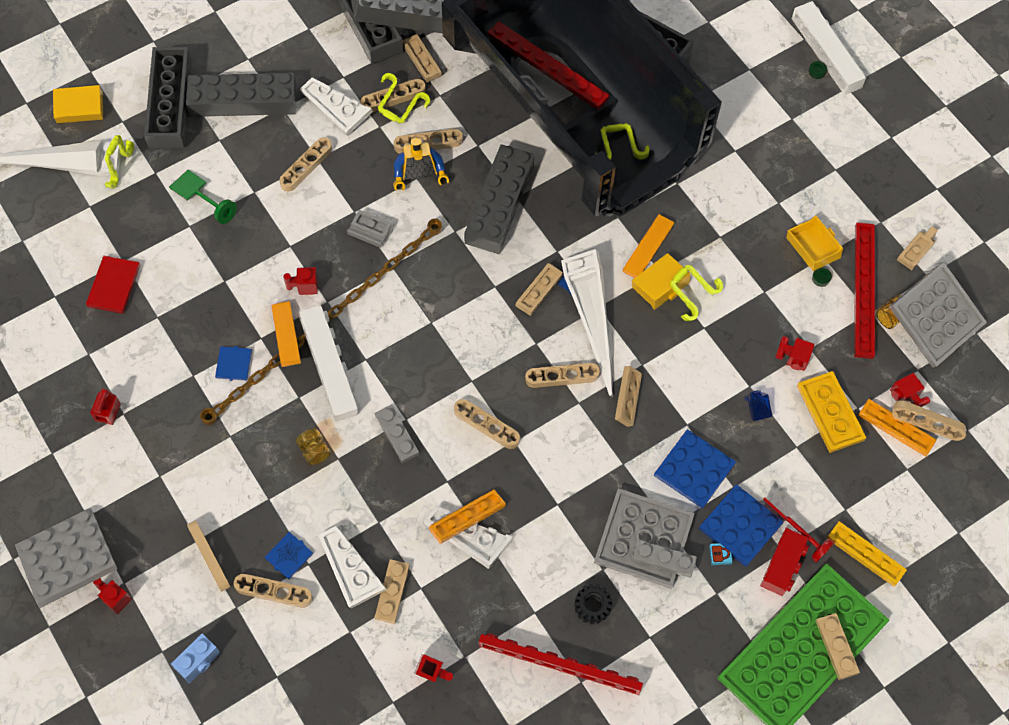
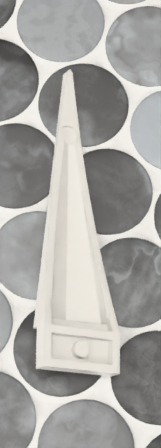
M99 140L0 154V163L51 168L100 177L110 176L104 159L110 142ZM117 145L110 159L115 171L119 173L121 153Z
M593 249L561 260L565 280L587 332L609 395L613 398L603 269L601 268L598 251Z

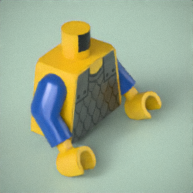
M419 138L412 139L411 145H405L402 153L394 161V177H396V181L393 183L394 189L397 191V185L402 184V190H405V184L402 182L401 177H403V180L434 176L437 175V172H439L438 183L442 185L440 181L442 177H445L447 183H449V177L444 173L445 166L442 156L435 149L430 148L429 143H422Z

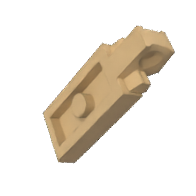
M932 226L926 234L919 232L899 255L897 261L912 271L935 243L933 238L938 230Z

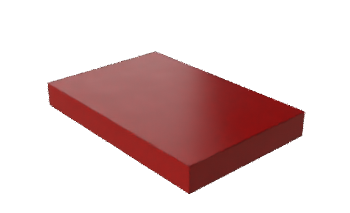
M103 255L86 306L124 314L140 263Z

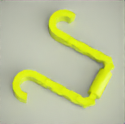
M386 73L382 76L381 82L387 79L393 82L378 106L379 113H382L383 116L401 124L405 122L418 99H424L425 108L428 107L430 103L429 96L424 92H420L415 95L402 118H399L387 109H383L396 87L397 78L391 73Z
M627 123L608 125L601 129L600 133L606 155L610 160L612 155L606 132L622 131L623 129L627 130L633 155L638 159L648 157L649 146H645L644 152L637 150L631 126Z
M115 135L111 140L104 158L110 174V181L105 183V187L111 189L116 188L119 180L118 172L115 171L110 159L117 145L122 156L131 157L134 152V143L126 140L125 148L121 135Z
M685 265L673 277V280L670 281V287L692 312L691 317L688 314L681 316L684 321L695 320L699 313L694 303L676 286V283L688 271L709 294H718L723 289L721 279L717 278L714 280L716 284L715 290L692 265Z

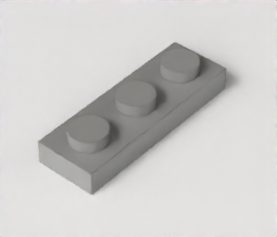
M392 405L375 413L376 419L401 463L419 455L417 447Z
M637 540L632 561L691 578L697 557Z

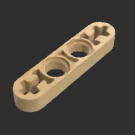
M414 79L396 85L383 109L412 100L417 93H425L424 81ZM389 88L363 96L360 104L370 107L373 112L378 111V106L381 103L380 98L386 95ZM401 90L406 92L404 96H398L396 93Z
M458 129L402 135L395 138L394 149L397 153H402L403 147H400V143H403L404 146L410 145L409 142L414 138H419L424 143H429L430 148L435 150L458 147L463 142V134ZM436 137L442 139L440 143H434L432 140Z
M326 137L319 138L280 177L281 188L287 192L293 191L332 152L331 141ZM311 155L317 157L315 161L307 160V158ZM299 167H303L305 169L303 173L295 172V170Z
M594 363L532 368L526 372L525 382L532 388L592 383L599 378L600 369ZM588 370H592L594 375L590 376ZM575 371L577 377L569 378L567 372ZM554 372L558 375V378L550 380L547 375ZM543 373L545 374V375H544V380H545V381H542V374H543ZM531 375H535L536 381L532 380Z
M460 399L455 402L454 413L459 419L508 449H514L519 445L520 435L516 430L468 400ZM466 406V411L459 412V407ZM476 415H482L484 421L476 423L473 418ZM492 425H498L500 431L492 433L489 428ZM514 436V441L509 443L507 437L511 438Z
M897 401L893 405L892 414L896 419L955 441L963 440L966 436V426L959 421L906 401ZM922 415L925 419H917L915 416ZM935 422H941V423H943L944 425H943V426H936V425H934V423H935Z
M194 520L187 524L220 591L222 592L230 588L197 521Z
M240 574L234 580L236 591L243 595L300 608L308 607L312 603V594L305 587L248 574ZM246 580L247 584L253 585V582L255 581L253 587L254 591H252V588L250 586H244L243 589H241L239 582L243 583V581ZM261 584L269 586V590L264 594L258 592V587ZM281 588H286L289 590V594L285 598H280L277 596L278 591ZM293 590H295L294 593L297 596H302L305 593L308 599L300 602L298 597L293 596Z

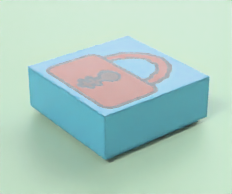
M720 543L709 545L711 565L732 564L731 552Z

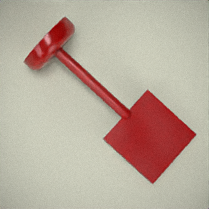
M765 497L763 498L770 507L799 533L808 537V541L817 548L812 555V560L815 563L835 544L832 539H827L820 545L792 518L786 517Z

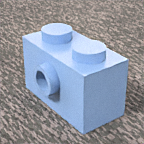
M201 634L171 665L190 684L200 673L208 669L210 663L220 652L210 640Z

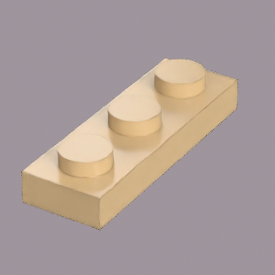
M417 34L402 40L404 49L426 83L442 76L441 70Z
M548 263L518 299L516 307L531 316L563 277V272Z
M625 366L623 370L615 419L627 427L634 424L642 373L631 366Z
M390 559L383 583L387 590L380 595L374 617L375 620L395 624L410 568L409 563Z
M837 614L818 618L815 622L838 680L858 675L860 671Z

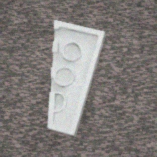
M311 78L300 88L301 93L347 136L373 112L370 107L363 106L358 101L346 97L343 93L331 89L328 85L314 78Z
M436 506L426 517L424 524L429 527L453 512ZM477 523L448 541L489 569L509 545L513 537L507 534L505 536L493 528L489 527L488 529Z
M337 526L318 535L349 608H353L387 590Z

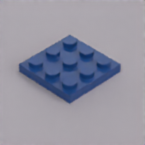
M687 429L655 471L654 476L703 509L732 470L736 461Z
M736 484L700 525L699 530L715 543L723 545L737 561L747 567L782 526L784 521Z

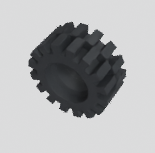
M589 584V587L584 586L576 595L574 603L575 612L578 613L579 619H584L583 622L585 623L587 621L590 624H594V622H597V624L601 623L602 620L604 621L609 616L612 608L610 593L606 592V588H600L598 584L596 586H593V584ZM590 597H596L601 602V608L597 611H590L586 608L585 601Z

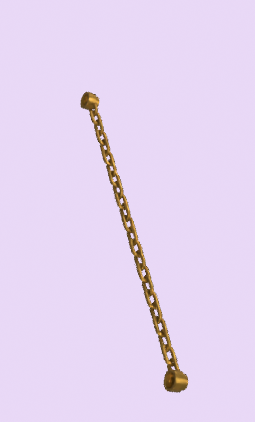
M439 219L429 220L427 229L421 233L417 240L406 245L402 252L387 261L380 271L373 273L365 280L362 286L351 291L343 302L332 307L327 312L329 320L336 318L342 313L343 308L361 297L362 292L368 287H372L379 282L381 276L398 266L400 260L405 256L411 255L424 240L430 239L433 235H438L442 231V222ZM427 231L430 233L428 237L425 235ZM412 245L413 249L408 253L406 249ZM394 260L396 264L389 268L388 264ZM375 276L377 280L371 284L369 280ZM356 292L357 296L352 300L350 296ZM337 308L339 311L333 316L331 312ZM305 333L301 337H297L300 343L298 349L305 343ZM279 353L271 358L262 370H257L252 374L244 385L234 389L222 403L215 405L213 408L203 409L200 413L202 422L205 425L214 424L217 417L225 411V408L231 402L237 401L245 394L249 387L260 382L268 371L279 366L281 361L275 365L272 362L278 356L280 359ZM259 373L261 377L254 382L252 378ZM239 390L241 394L234 399L232 395ZM219 407L221 411L216 414L214 410ZM208 416H212V419L206 420Z

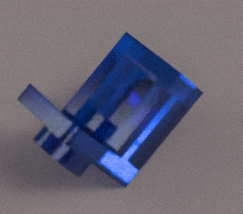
M761 390L750 392V395L744 396L745 400L749 403L753 421L773 417L768 394L761 392Z

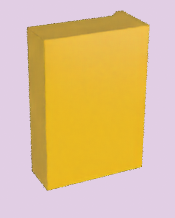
M100 85L53 89V114L56 123L102 120L103 91Z
M816 215L811 220L787 231V240L812 271L841 258L843 247L834 238L835 233L831 228L827 229Z
M667 253L632 280V288L655 310L668 299L672 301L678 296L670 287V281L684 267ZM688 272L676 283L680 290L690 283L691 274Z

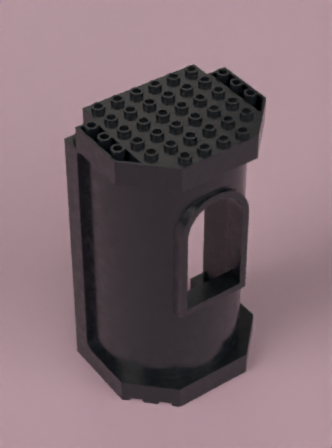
M444 0L442 2L443 37L454 50L477 54L584 179L582 202L594 216L599 214L612 216L616 214L618 217L625 215L679 181L682 177L681 172L696 162L699 158L697 154L703 148L707 149L711 145L722 101L629 0ZM498 21L541 50L558 55L571 70L609 94V99L599 110L592 108L565 125L549 105H544L520 78L523 75L517 66L521 58L488 37V31ZM627 123L631 126L637 150L644 152L645 146H649L648 157L638 159L633 155L627 130L623 129L622 131L606 132L612 155L610 160L606 155L600 133L601 129L608 125Z

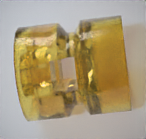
M902 295L895 296L876 310L879 322L887 329H893L900 324L889 306Z
M317 428L303 432L296 439L300 451L304 452L303 456L310 466L325 461L331 455L330 449L323 442V437Z

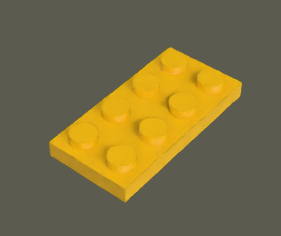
M833 371L797 384V388L829 453L866 440V436Z

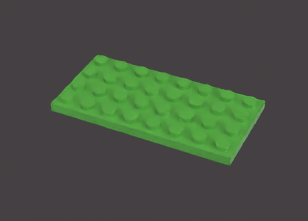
M826 563L717 679L765 725H794L837 678L815 621L818 618L836 613L855 659L890 620Z

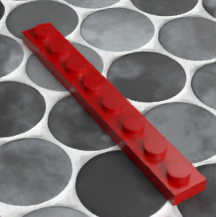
M498 21L488 31V37L595 109L599 110L609 99V94Z
M856 222L854 357L873 359L875 357V224Z
M491 633L481 634L479 639V647L636 695H639L643 683L633 676L625 678L619 676V673L616 671H602L596 665L589 663L586 665L579 664L578 660L570 657L566 659L559 658L558 654L546 651V653L538 651V648L530 645L523 647L511 639L503 641Z

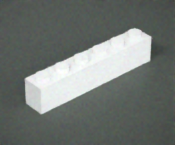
M813 1L796 7L792 15L793 22L820 61L826 65L827 71L842 93L846 95L861 89L866 79L865 73L860 70L855 59L847 51L846 46L841 43L837 33L832 30L828 20L821 14L820 9L816 7Z
M321 305L300 311V322L335 422L357 415V408H360L357 396L353 397L351 392L354 390L351 379L347 380L345 373H348L345 362H341L339 358L342 355L339 345L334 343L333 339L336 337L333 328L328 326L327 322L330 320L327 311H323Z

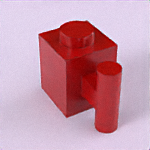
M316 267L297 268V276L291 277L289 273L284 274L283 278L287 290L297 287L299 295L318 294Z
M783 336L775 357L782 360L784 354L788 355L789 358L786 365L791 366L795 370L805 371L815 344L796 338L793 346L788 345L789 338Z
M914 372L896 381L890 389L891 395L896 401H910L911 404L919 407L930 403L929 397L925 396L922 399L919 397L925 387Z
M101 389V392L97 394L90 414L94 421L113 425L121 403L115 394L110 393L106 389Z
M101 578L93 581L100 591L97 596L117 615L132 600L128 593L113 580L108 585Z
M421 654L414 674L433 682L436 681L437 676L447 681L453 679L451 672L441 669L443 662Z

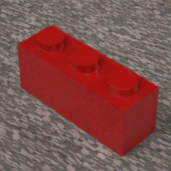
M785 528L760 584L761 587L780 596H783L786 591L790 592L794 584L791 578L794 573L797 574L802 565L799 559L801 556L805 557L809 548L806 545L808 537Z

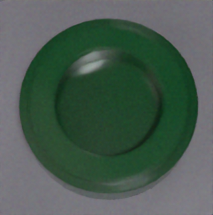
M815 61L809 67V75L812 78L821 79L825 76L827 67L823 62Z
M822 267L815 270L812 275L813 283L819 287L827 286L832 278L831 272Z

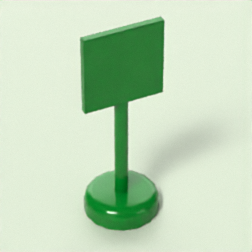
M190 170L184 172L169 186L172 191L187 201L194 194H197L216 207L214 217L220 224L231 221L236 213L237 206L232 200L226 199L218 204L199 190L206 184V181Z

